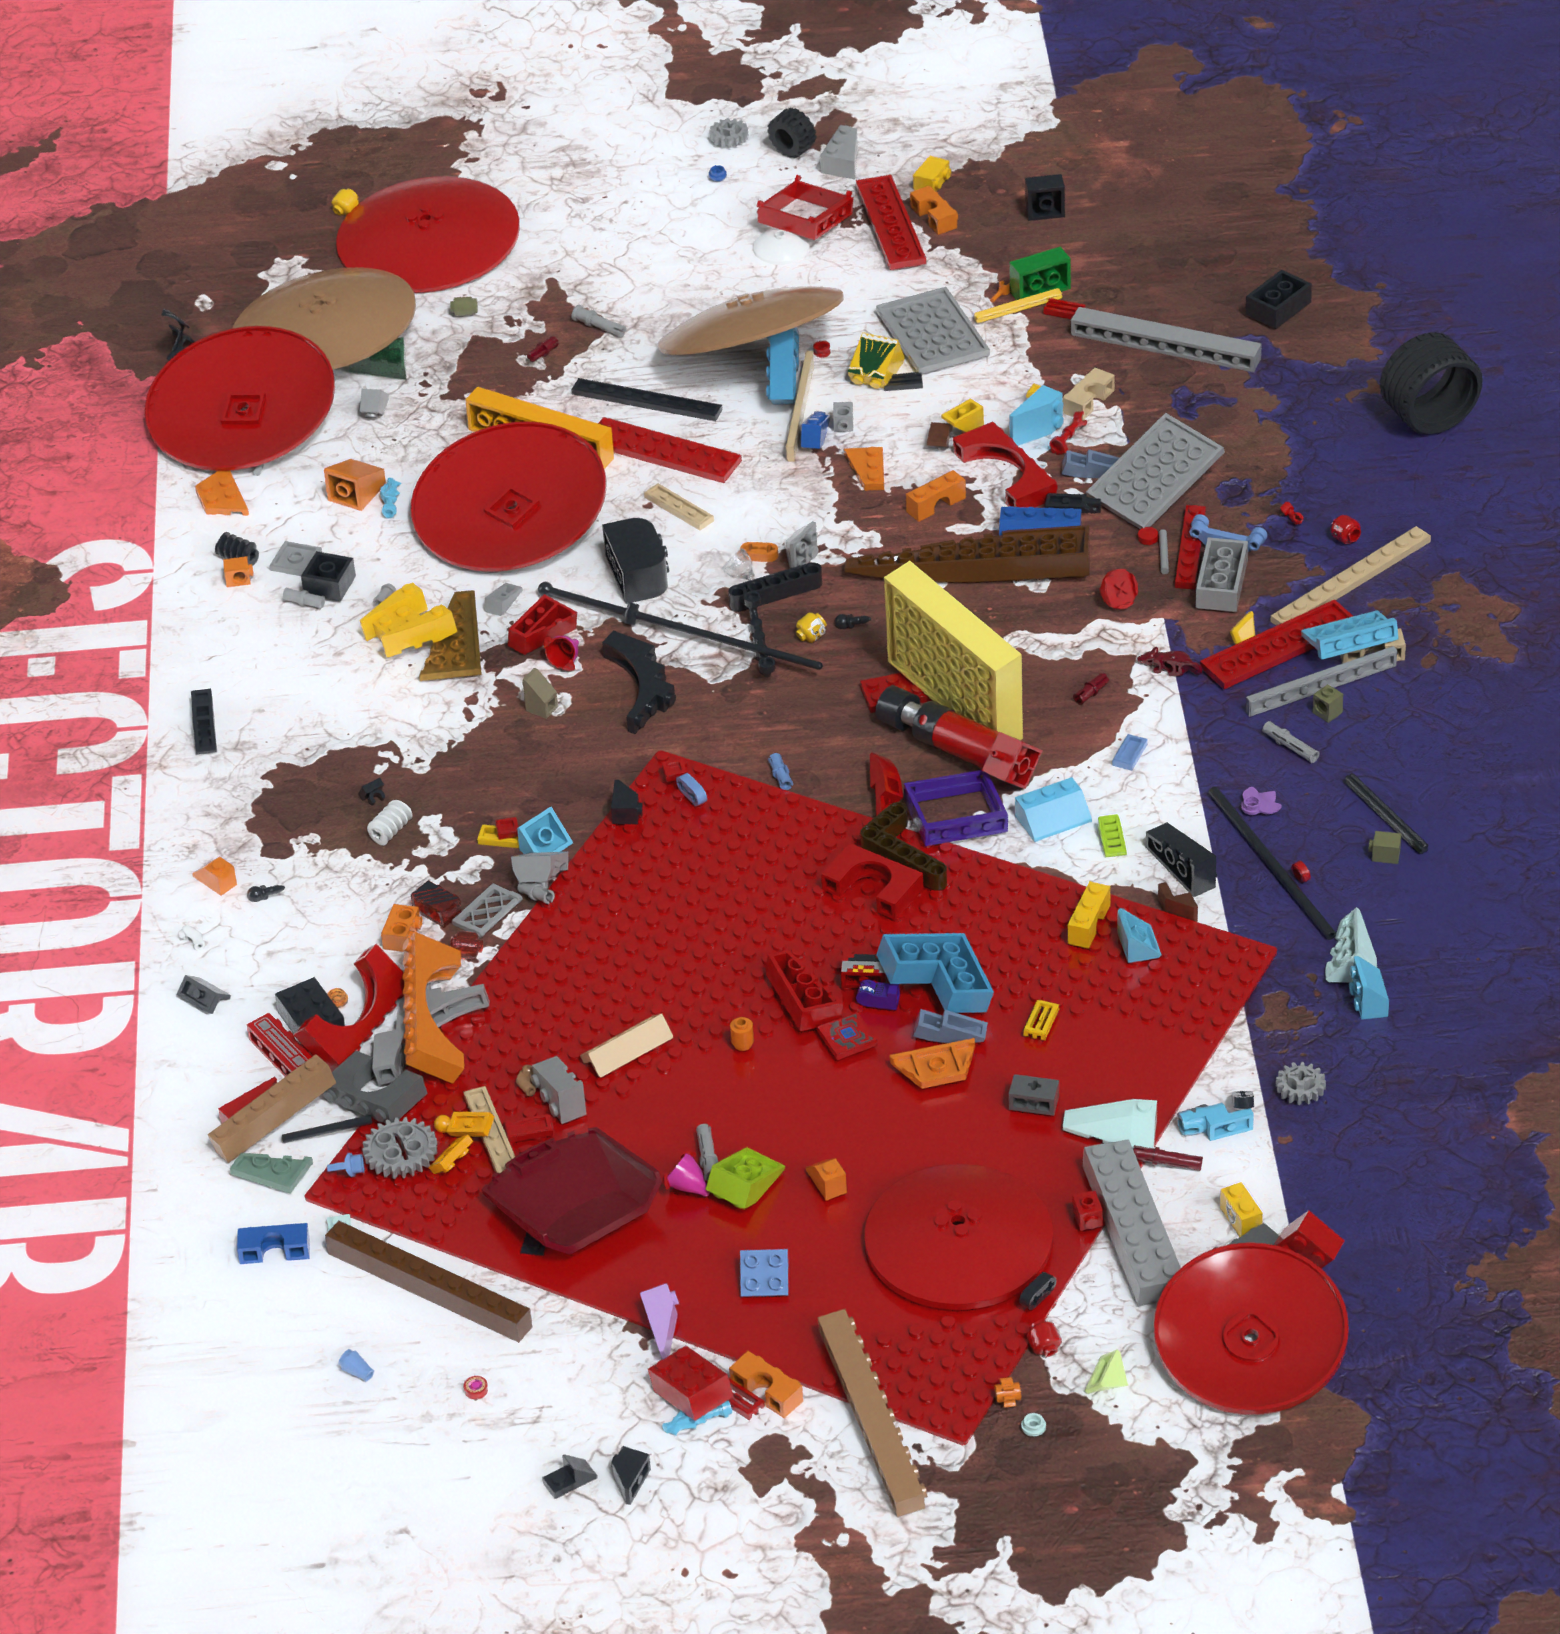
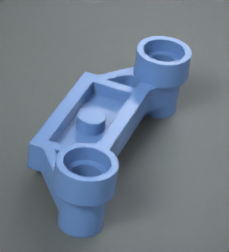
M1201 514L1194 517L1189 531L1192 537L1198 538L1205 545L1208 537L1248 541V552L1258 550L1267 538V532L1260 527H1255L1250 536L1208 528L1209 520Z

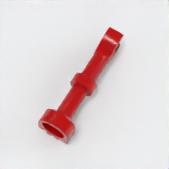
M1084 411L1075 412L1072 423L1063 429L1060 436H1055L1050 441L1049 445L1052 453L1056 452L1057 455L1066 453L1068 450L1066 440L1073 437L1078 427L1087 424V420H1082Z

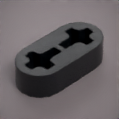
M1232 1092L1233 1107L1237 1109L1253 1108V1092Z
M1042 1272L1024 1289L1019 1303L1029 1310L1036 1308L1053 1291L1057 1281L1056 1278L1047 1272Z

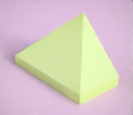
M1117 1349L1100 1357L1085 1392L1089 1394L1128 1386L1121 1353Z

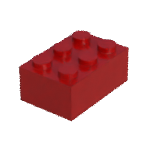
M687 1345L648 1368L653 1391L694 1421L733 1397L728 1374Z

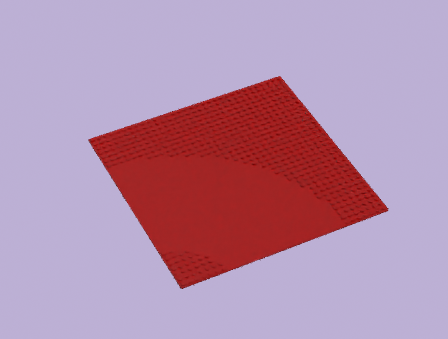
M659 750L629 786L638 793L639 803H643V815H639L638 824H613L611 810L570 860L568 870H562L548 888V890H552L555 894L553 902L549 901L550 904H546L539 900L471 985L484 984L489 998V1007L468 1012L439 1027L444 1036L464 1053V1070L454 1083H450L407 1065L403 1072L408 1070L422 1076L427 1094L399 1119V1122L407 1117L408 1122H411L415 1118L417 1124L423 1121L425 1127L430 1126L431 1132L434 1131L435 1138H437L438 1147L437 1154L434 1155L435 1160L457 1138L462 1137L438 1132L434 1127L435 1119L440 1115H446L451 1119L453 1112H470L464 1098V1092L483 1086L488 1091L505 1134L504 1121L544 1114L550 1115L553 1135L511 1142L510 1145L515 1156L548 1139L554 1138L555 1141L567 1138V1133L574 1131L575 1135L588 1133V1128L597 1127L659 1171L662 1183L648 1211L571 1255L548 1247L545 1248L543 1256L522 1254L520 1251L526 1231L501 1211L482 1192L484 1185H489L493 1181L492 1175L495 1173V1170L481 1137L470 1136L473 1142L467 1147L469 1151L463 1157L456 1158L454 1167L446 1173L441 1171L433 1174L428 1167L422 1166L423 1172L415 1170L414 1176L406 1173V1177L403 1178L401 1174H398L393 1179V1174H389L387 1177H384L383 1172L376 1174V1170H370L369 1164L365 1163L363 1141H366V1135H371L372 1128L378 1130V1123L383 1126L386 1125V1123L379 1122L372 1118L373 1124L359 1126L330 1162V1164L345 1162L347 1153H352L353 1155L362 1154L364 1172L356 1173L354 1177H350L346 1169L328 1172L326 1167L306 1192L305 1200L341 1215L350 1214L352 1219L650 1330L652 1328L640 1293L667 1283L670 1292L675 1290L679 1302L678 1305H675L678 1315L673 1338L737 1361L749 1351L756 1356L762 1357L771 1366L779 1368L791 1379H796L803 1387L849 1403L820 1334L818 1317L845 1309L848 1317H853L857 1329L855 1334L856 1336L860 1335L863 1340V1353H868L872 1363L870 1369L872 1372L876 1371L880 1382L878 1388L879 1390H884L888 1401L886 1407L887 1409L892 1408L895 1420L959 1445H967L996 1399L994 1385L1000 1384L1001 1378L1010 1377L1030 1344L1027 1340V1333L1030 1325L1036 1321L1047 1319L1106 1225L1103 1219L1102 1227L1080 1231L1073 1212V1194L1092 1191L1082 1166L1084 1147L1105 1143H1103L1102 1139L1093 1136L1086 1138L1064 1131L1065 1110L1131 1099L1157 1100L1155 1148L1277 955V948L1110 894V907L1104 919L1098 918L1096 935L1089 949L1068 944V923L1087 886L950 842L925 846L920 834L909 829H904L896 838L943 862L947 866V887L943 890L935 891L923 885V890L901 915L894 920L877 913L876 896L888 884L887 881L881 878H861L855 881L841 897L822 890L821 873L849 843L861 847L860 831L874 818ZM683 758L687 773L703 787L707 795V801L695 806L682 794L676 781L666 782L662 762ZM1120 908L1151 925L1162 954L1159 958L1128 963L1118 936V910ZM965 933L994 993L987 1012L958 1014L987 1022L986 1037L984 1042L975 1043L966 1080L921 1089L890 1063V1055L947 1044L913 1037L915 1021L921 1009L943 1015L945 1011L932 984H900V999L897 1010L863 1006L856 999L858 988H842L841 986L843 953L877 954L883 934ZM789 950L805 965V970L808 973H813L823 987L827 986L832 991L831 995L835 999L839 998L843 1002L842 1017L855 1012L860 1014L876 1037L878 1045L836 1060L818 1034L817 1028L800 1032L766 975L768 954ZM1037 1000L1059 1004V1011L1046 1040H1041V1036L1032 1038V1034L1024 1036V1028ZM1041 1007L1032 1028L1036 1027L1045 1007ZM1050 1008L1041 1030L1043 1029L1052 1008ZM661 1013L673 1035L672 1039L603 1077H598L592 1063H584L580 1056L649 1017ZM740 1017L748 1018L753 1023L754 1042L745 1051L737 1050L731 1042L730 1024L734 1019ZM557 1056L567 1066V1073L573 1072L576 1077L574 1080L576 1082L579 1080L583 1082L586 1115L561 1124L557 1116H552L548 1102L542 1100L539 1088H536V1092L532 1096H528L517 1085L516 1079L524 1065L532 1066ZM1014 1074L1059 1080V1099L1054 1116L1009 1110V1091ZM701 1124H708V1127H711L714 1153L718 1157V1162L748 1147L785 1165V1170L760 1199L745 1209L737 1208L733 1203L717 1198L711 1192L707 1197H704L701 1194L680 1191L671 1187L666 1190L663 1183L664 1173L669 1174L682 1159L681 1155H683L682 1151L696 1152L694 1160L704 1176V1170L700 1165L701 1152L696 1128ZM402 1152V1156H403L404 1160H407V1159H405V1154H404V1152ZM826 1159H836L846 1173L847 1193L825 1200L807 1173L806 1167ZM1137 1160L1140 1168H1142L1146 1161ZM969 1164L989 1167L1010 1174L1028 1185L1041 1198L1051 1217L1053 1245L1050 1258L1042 1272H1047L1056 1278L1055 1288L1033 1310H1029L1019 1303L1022 1292L1003 1302L969 1310L938 1309L910 1301L886 1286L876 1275L869 1263L865 1249V1226L875 1202L889 1187L899 1180L931 1167ZM957 1221V1222H954L953 1224H954V1225H958V1224H963V1222ZM788 1249V1296L741 1297L740 1250Z

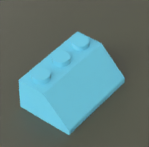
M1073 777L1015 797V817L1034 842L1092 822L1083 791Z

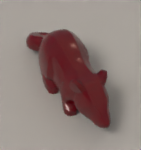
M1154 647L1152 651L1145 652L1137 657L1140 663L1157 666L1153 669V672L1156 674L1166 670L1169 676H1182L1190 670L1194 674L1200 675L1203 671L1201 665L1193 662L1184 651L1159 652L1158 648Z

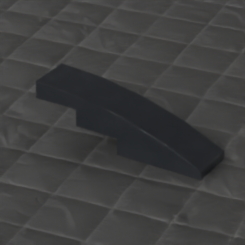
M211 688L191 691V705L196 755L217 752Z

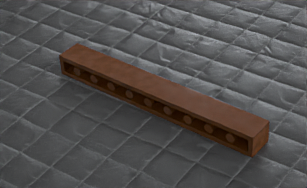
M338 1221L325 1235L329 1255L518 1343L533 1328L530 1308L342 1221Z

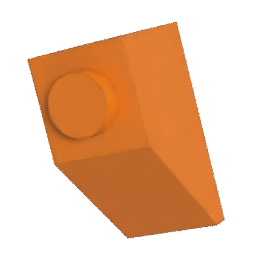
M221 857L208 862L192 873L194 878L220 896L237 885L234 866Z
M826 1159L806 1167L807 1173L825 1200L847 1193L846 1173L836 1159Z

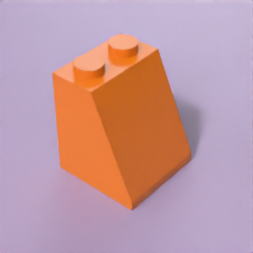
M348 459L324 469L328 501L362 511L379 493L381 487L386 484L383 468L354 459Z

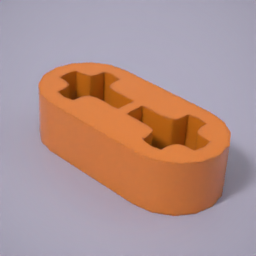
M746 542L740 547L741 558L745 561L773 562L779 557L778 546L774 543Z

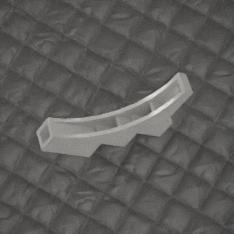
M484 984L442 992L441 987L426 990L427 1006L438 1028L458 1016L489 1007V998ZM405 1011L397 1013L396 1030L374 1034L372 1069L378 1085L392 1083L402 1073L406 1063V1055L404 1054L405 1024L403 1023Z

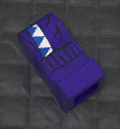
M863 980L860 982L856 999L863 1006L897 1010L900 999V984L876 983L872 980Z

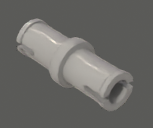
M285 588L283 592V600L299 603L300 606L308 605L322 609L325 604L324 596L310 594L306 590L298 591Z
M519 882L518 891L528 895L532 900H540L550 904L549 901L553 902L555 898L552 890L544 888L539 883Z

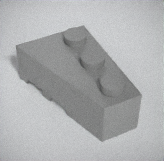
M847 125L839 126L820 154L821 173L855 180L858 152L857 128Z
M557 1056L532 1065V1084L535 1088H539L542 1100L548 1102L553 1117L557 1116L560 1123L563 1124L586 1115L583 1082L581 1080L576 1082L574 1080L576 1078L573 1072L567 1073V1066Z

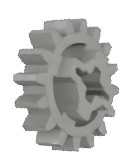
M729 118L725 120L720 119V122H714V126H710L709 130L711 142H715V145L721 144V147L728 145V147L738 146V143L743 144L749 135L747 124L743 123L742 120L736 121V118L733 120Z
M1293 1062L1291 1068L1285 1065L1284 1071L1279 1070L1278 1077H1276L1277 1093H1281L1282 1099L1288 1097L1289 1103L1296 1100L1298 1105H1301L1302 1101L1310 1104L1311 1099L1318 1101V1096H1323L1324 1090H1326L1325 1074H1320V1068L1313 1069V1064L1307 1067L1304 1062H1301L1300 1066Z

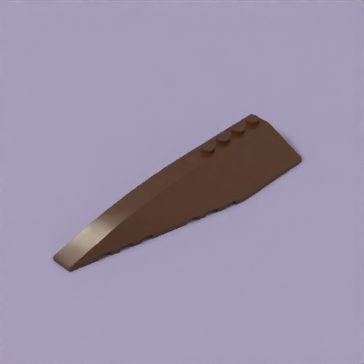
M1089 525L1002 531V535L993 536L992 533L983 534L984 538L981 539L966 537L958 543L954 540L921 545L919 550L911 551L910 547L904 548L901 553L896 554L887 551L882 552L878 557H874L872 554L846 559L845 572L884 578L908 561H911L935 582L1023 581L1024 579H1062L1072 576L1081 578L1090 575Z

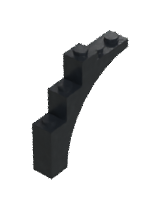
M613 630L602 642L603 656L605 659L616 663L626 670L639 688V695L635 705L626 716L628 732L636 734L640 728L645 726L651 716L656 714L657 710L665 713L670 706L674 705L676 701L675 688L673 684L666 682L665 666L656 662L657 656L654 645Z

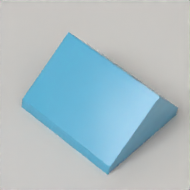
M552 807L547 808L517 828L519 849L524 854L560 852L573 844Z
M1120 908L1118 910V936L1128 963L1159 958L1162 954L1151 925Z

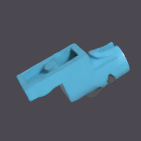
M1223 1103L1210 1106L1202 1104L1177 1114L1179 1120H1177L1178 1127L1183 1136L1206 1132L1209 1140L1213 1141L1253 1130L1254 1114L1251 1108L1228 1113Z

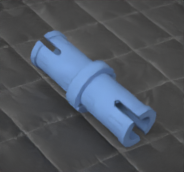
M779 753L771 754V758H768V761L772 767L774 778L778 780L781 789H791L790 785L793 786V781L789 776L787 765L783 763Z

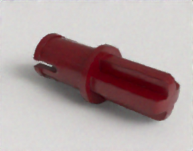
M550 336L544 342H539L536 348L527 354V358L530 362H535L542 356H547L552 349L559 345L557 343L559 342L555 336Z
M1100 673L1093 680L1087 681L1083 688L1073 694L1074 701L1082 705L1090 697L1096 696L1098 691L1109 682L1107 675Z

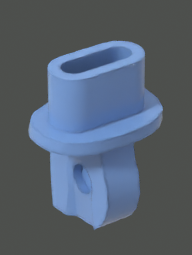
M347 1153L345 1162L328 1164L327 1171L346 1169L349 1176L354 1177L356 1173H363L365 1170L362 1154L353 1155L352 1153Z

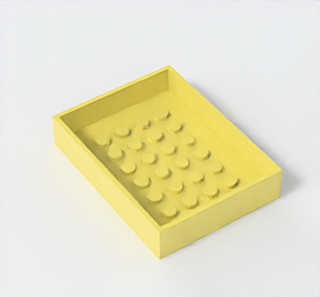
M911 561L885 576L888 662L933 701L998 732L1019 740L1023 739L1022 654Z

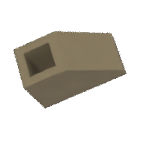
M533 668L529 674L524 676L522 681L526 711L547 719L558 708L557 691L538 669Z

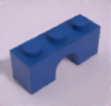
M308 1223L238 1228L237 1251L240 1265L263 1263L264 1254L272 1248L283 1249L286 1261L310 1259Z

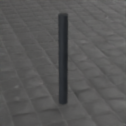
M367 1115L282 1134L283 1143L373 1124L372 1116Z

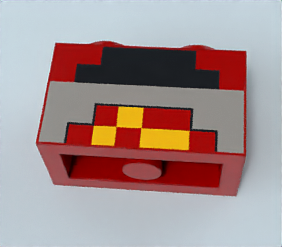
M843 953L841 965L842 988H859L860 982L863 980L887 983V976L876 954Z

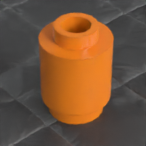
M745 1017L734 1019L730 1024L731 1042L737 1050H748L754 1042L753 1023Z

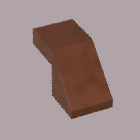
M931 422L927 446L949 447L950 431H953V426L949 423Z
M1167 882L1158 884V901L1163 911L1198 922V905L1191 892L1173 896Z

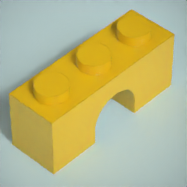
M1089 881L1068 923V944L1089 949L1096 935L1098 918L1104 919L1110 907V886Z

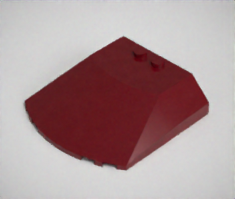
M597 1127L588 1128V1133L575 1135L574 1131L567 1133V1138L558 1141L551 1138L525 1150L505 1164V1170L501 1173L495 1172L492 1175L493 1181L489 1185H484L482 1188L483 1194L544 1246L571 1255L590 1243L598 1241L606 1234L619 1229V1227L648 1211L662 1183L661 1177L656 1168Z

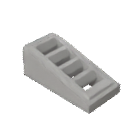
M504 583L485 597V612L499 616L503 615L521 594L523 587Z

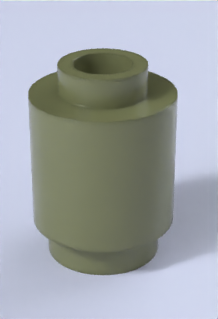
M472 296L454 297V301H450L451 313H454L455 316L473 315V313H478L477 298H472Z

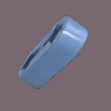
M685 773L676 778L679 790L695 806L707 801L705 790L690 774Z

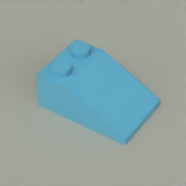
M1042 385L1009 415L1010 437L1018 446L1050 435L1062 426L1064 421L1062 392Z

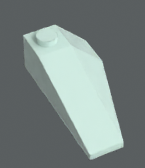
M1131 1099L1065 1110L1063 1130L1086 1138L1093 1136L1102 1139L1103 1143L1129 1139L1132 1148L1134 1145L1154 1148L1157 1100Z

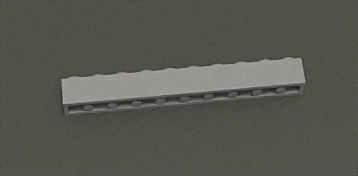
M1078 307L1071 319L1072 336L1254 372L1261 360V343Z

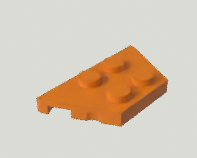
M230 470L217 471L195 485L196 493L206 515H231V512H242L243 516L249 515L248 507Z
M971 1038L890 1055V1063L921 1089L966 1080L975 1049V1039Z

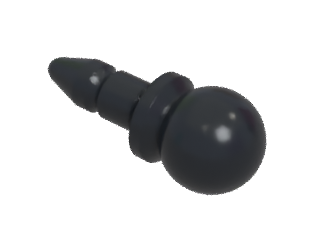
M839 614L835 618L834 624L838 629L854 628V625L865 624L871 621V617H854L852 614Z
M252 886L247 891V898L251 902H259L262 899L267 900L269 895L280 893L285 889V886Z

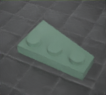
M241 1153L230 1167L231 1175L291 1194L312 1166L313 1159L312 1157L305 1156L303 1160L292 1159V1156L283 1155V1158H270L268 1154Z

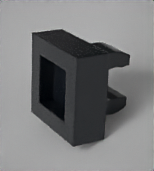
M378 778L362 786L358 795L362 801L368 799L369 804L373 806L376 803L373 796H378L381 801L385 799V794L382 791L384 783L381 778Z

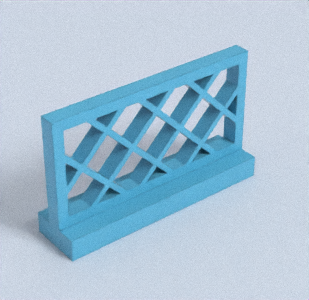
M1378 610L1301 630L1302 637L1318 650V657L1321 660L1399 639L1397 620L1394 618L1387 619Z

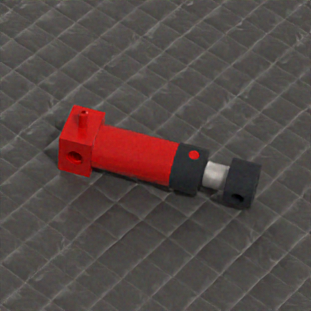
M895 685L887 687L882 692L876 705L878 720L903 731L911 726L913 736L917 740L982 768V771L1023 789H1026L1043 751L956 713L954 710L935 701H928L921 706L919 696Z

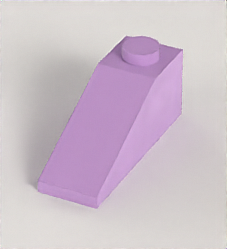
M667 1283L640 1293L662 1360L670 1355L678 1315L675 1305L679 1304L675 1290L670 1292Z

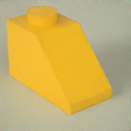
M970 398L943 413L941 418L952 426L968 432L984 425V407Z

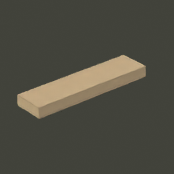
M659 483L644 492V498L699 531L714 522L713 515Z

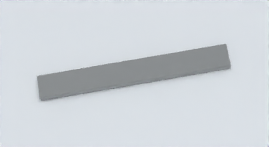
M1392 646L1247 696L1246 714L1251 717L1309 697L1327 684L1335 688L1395 667L1397 663V650Z

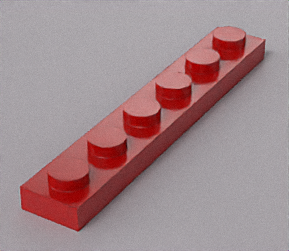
M1186 505L1175 588L1196 589L1202 541L1192 537L1189 531L1196 515L1206 516V506Z

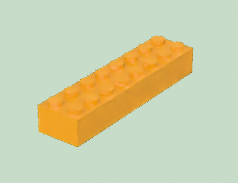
M477 387L465 399L470 431L476 432L490 426L511 422L530 421L548 423L568 429L584 438L598 453L604 469L614 459L611 427L481 387Z

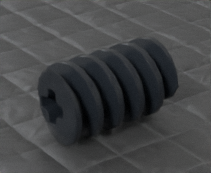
M224 532L215 545V553L227 559L247 557L248 564L253 566L259 559V551L255 542H250L229 532Z

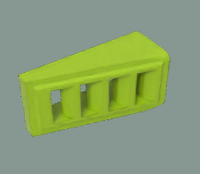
M1119 815L1099 816L1098 831L1105 857L1127 855Z

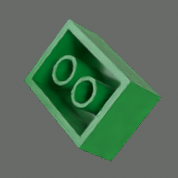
M1061 246L1009 262L1010 293L1016 300L1056 288L1060 289L1061 292L1071 289V258Z

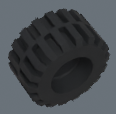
M792 107L784 109L767 126L769 128L767 129L768 137L772 141V145L776 147L778 152H781L784 156L787 155L789 158H797L815 143L817 137L815 135L816 129H814L810 118L802 111L800 112L799 109H793Z

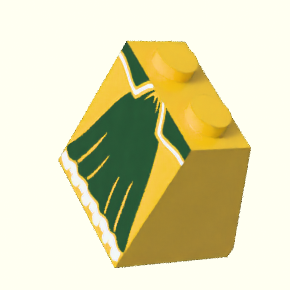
M862 332L848 369L850 380L857 385L866 384L876 389L884 388V386L889 384L892 375L897 374L905 360L899 341Z

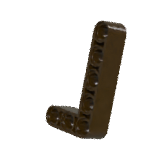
M895 802L890 804L861 829L860 838L863 849L922 872L923 885L932 890L940 891L947 887V866L943 862L896 838L908 825L907 806L904 803Z

